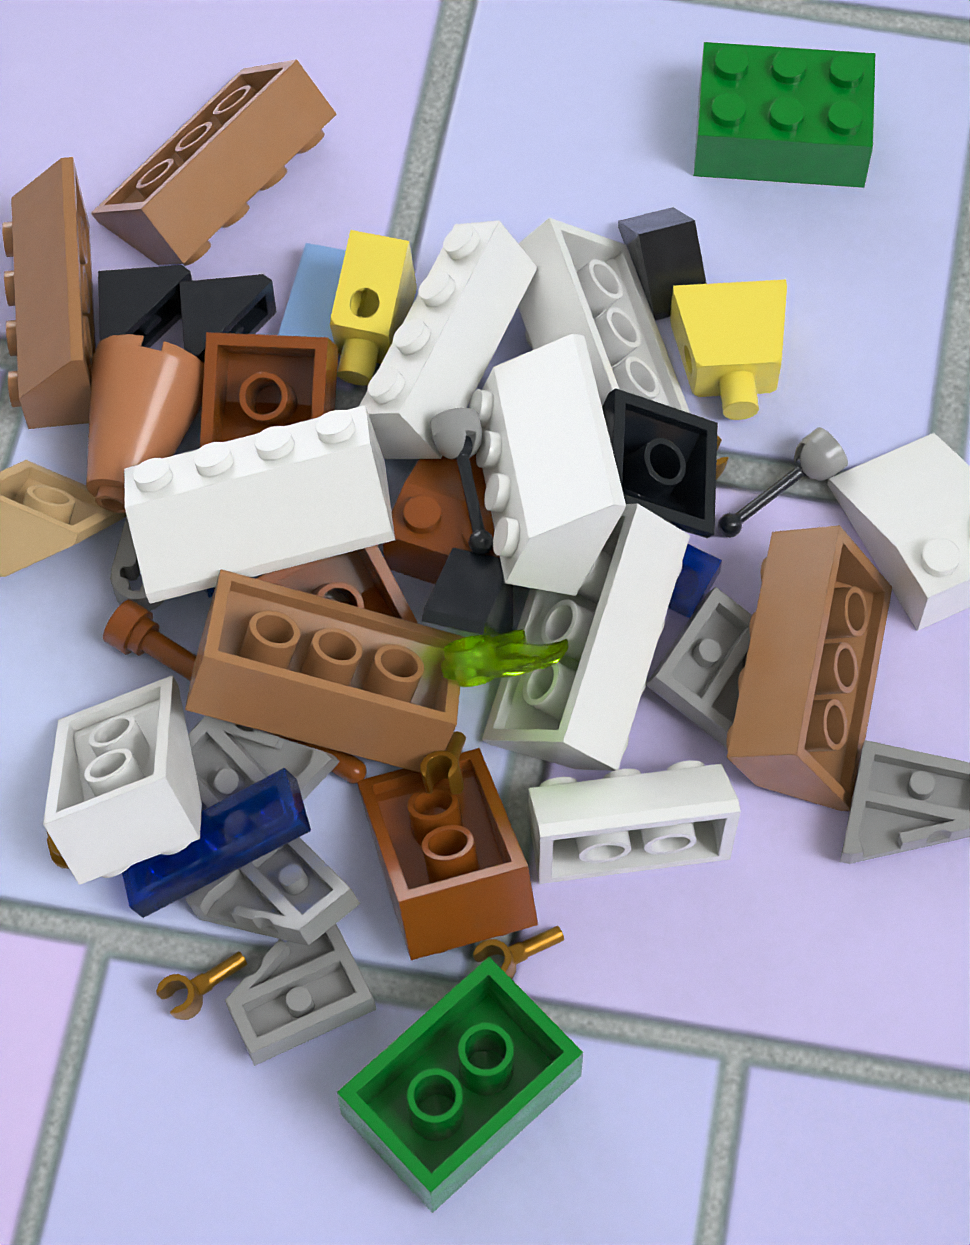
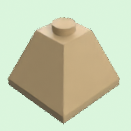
M28 460L0 471V577H6L67 549L124 519L127 515L126 513L111 512L97 505L95 502L96 497L88 492L86 485Z

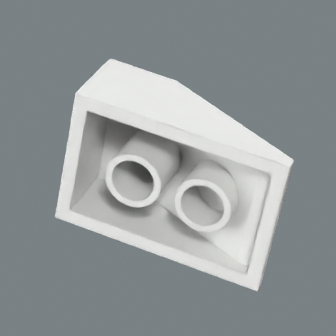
M932 433L828 479L827 485L884 578L892 586V591L917 631L970 608V466L935 433Z
M173 675L58 720L43 825L79 885L99 877L110 878L126 871L131 865L159 854H175L186 848L191 842L200 839L202 801L179 686Z

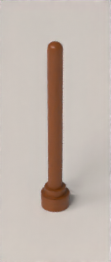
M131 599L124 601L110 617L104 629L103 641L125 655L133 652L141 656L146 653L191 681L196 655L160 633V626L153 621L152 612ZM273 734L277 737L334 755L340 762L331 772L348 783L357 784V782L362 781L366 777V765L351 754Z

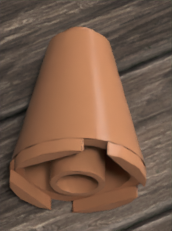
M133 334L113 335L99 341L95 354L92 357L86 488L90 494L96 497L95 502L97 505L115 513H126L124 469L139 465L148 459H163L173 456L202 407L204 363L190 352L165 341L161 351L142 347L141 344L144 336Z

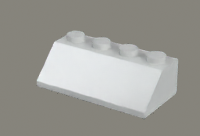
M548 218L518 243L538 267L518 305L526 328V340L533 350L573 333L583 335L602 406L608 393L617 388L690 413L626 244L552 218Z
M499 220L454 225L452 231L446 236L443 248L427 278L421 283L418 295L403 324L395 332L393 343L383 362L368 384L367 392L359 407L365 405L384 459H441L442 455L433 442L430 421L443 411L454 408H467L538 268Z
M573 333L494 366L483 389H477L473 393L469 408L478 412L482 427V444L476 452V462L479 467L483 468L486 484L484 502L486 509L491 511L495 529L493 549L496 555H500L505 583L576 596L625 510L626 503L585 337Z
M365 405L348 410L330 411L321 417L288 426L269 427L260 433L227 442L209 443L200 449L163 459H148L139 465L124 469L125 511L145 593L150 604L213 588L216 586L221 569L248 577H255L395 540L385 461Z
M638 503L626 504L625 510L576 596L530 588L482 741L496 747L573 769L618 770L622 756L628 746L629 733L640 697L646 687L647 674L659 636L664 628L665 616L676 580L682 569V560L690 535Z

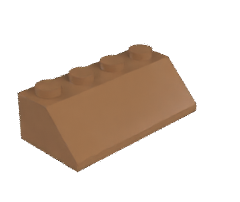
M297 59L243 68L95 208L91 214L98 223L157 265H190L200 259L210 249L211 243L208 240L221 227L226 228L233 225L248 212L250 207L247 202L259 190L269 189L286 175L287 168L284 166L296 154L307 152L323 139L325 133L322 128L337 114Z
M64 157L56 161L11 198L12 221L2 223L6 257H13L14 270L4 271L5 294L8 306H15L16 320L6 321V338L10 356H17L18 371L8 372V390L11 406L22 407L28 429L89 423L92 357L96 351L90 225L74 158Z
M840 525L775 531L771 535L767 557L761 565L762 584L756 612L753 613L750 619L749 632L751 639L745 667L741 670L738 678L739 698L734 723L727 732V758L756 786L835 810L850 811L861 750L867 733L892 586Z
M221 569L193 666L185 710L421 773L420 764L428 754L435 751H445L457 725L465 637Z

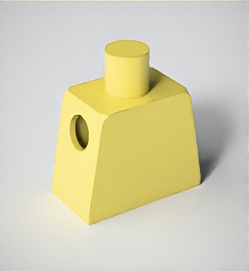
M350 230L330 319L334 344L339 347L338 354L341 355L337 376L345 382L362 386L369 384L374 375L376 363L381 364L393 343L395 332L403 324L412 307L417 283L410 243L407 240Z
M786 279L673 286L670 323L691 391L698 397L721 396L723 415L728 419L743 420L753 417L759 411L757 394L771 393L777 390L783 350L787 294Z

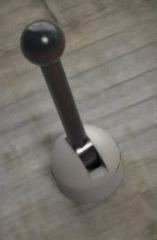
M471 408L449 409L437 414L430 421L433 442L441 455L449 459H457L472 528V534L468 541L469 547L475 554L484 555L493 548V537L484 528L469 460L470 457L476 454L482 444L480 418L478 412Z
M821 427L808 434L796 447L794 455L795 468L737 513L724 514L718 521L719 532L729 538L737 536L742 529V523L803 476L818 481L835 476L848 465L847 456L838 441Z

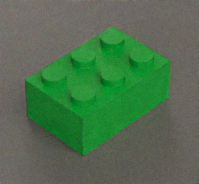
M704 42L699 82L693 176L865 188L873 149L876 53Z
M488 957L337 1091L340 1112L344 1119L433 1213L581 1077L583 1051Z

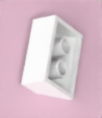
M683 761L670 766L667 771L641 774L636 769H620L606 774L603 779L577 782L576 779L571 777H556L542 782L539 787L528 788V817L538 883L544 884L730 860L741 811L738 797L723 765L705 766L700 761Z

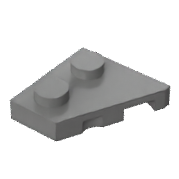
M715 586L704 596L646 683V686L727 748V732L734 723L739 698L738 678L741 670L745 667L751 639L749 624L752 615Z
M205 716L188 734L201 801L246 849L250 848L282 821H285L340 762L330 753L209 716Z
M864 740L840 862L851 864L970 837V762Z
M284 821L185 899L200 920L307 946L360 904L352 889Z
M337 924L332 926L309 946L290 941L285 943L279 939L263 957L260 968L254 974L246 976L225 999L229 1013L254 1066L376 1010L374 997Z

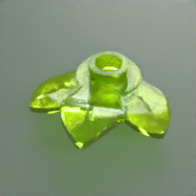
M523 629L494 637L491 635L469 636L455 640L443 648L446 660L442 662L441 670L444 678L457 680L458 685L461 687L478 686L490 682L494 678L520 676L553 666L566 654L569 643L568 639H564L550 644L527 643L526 634Z

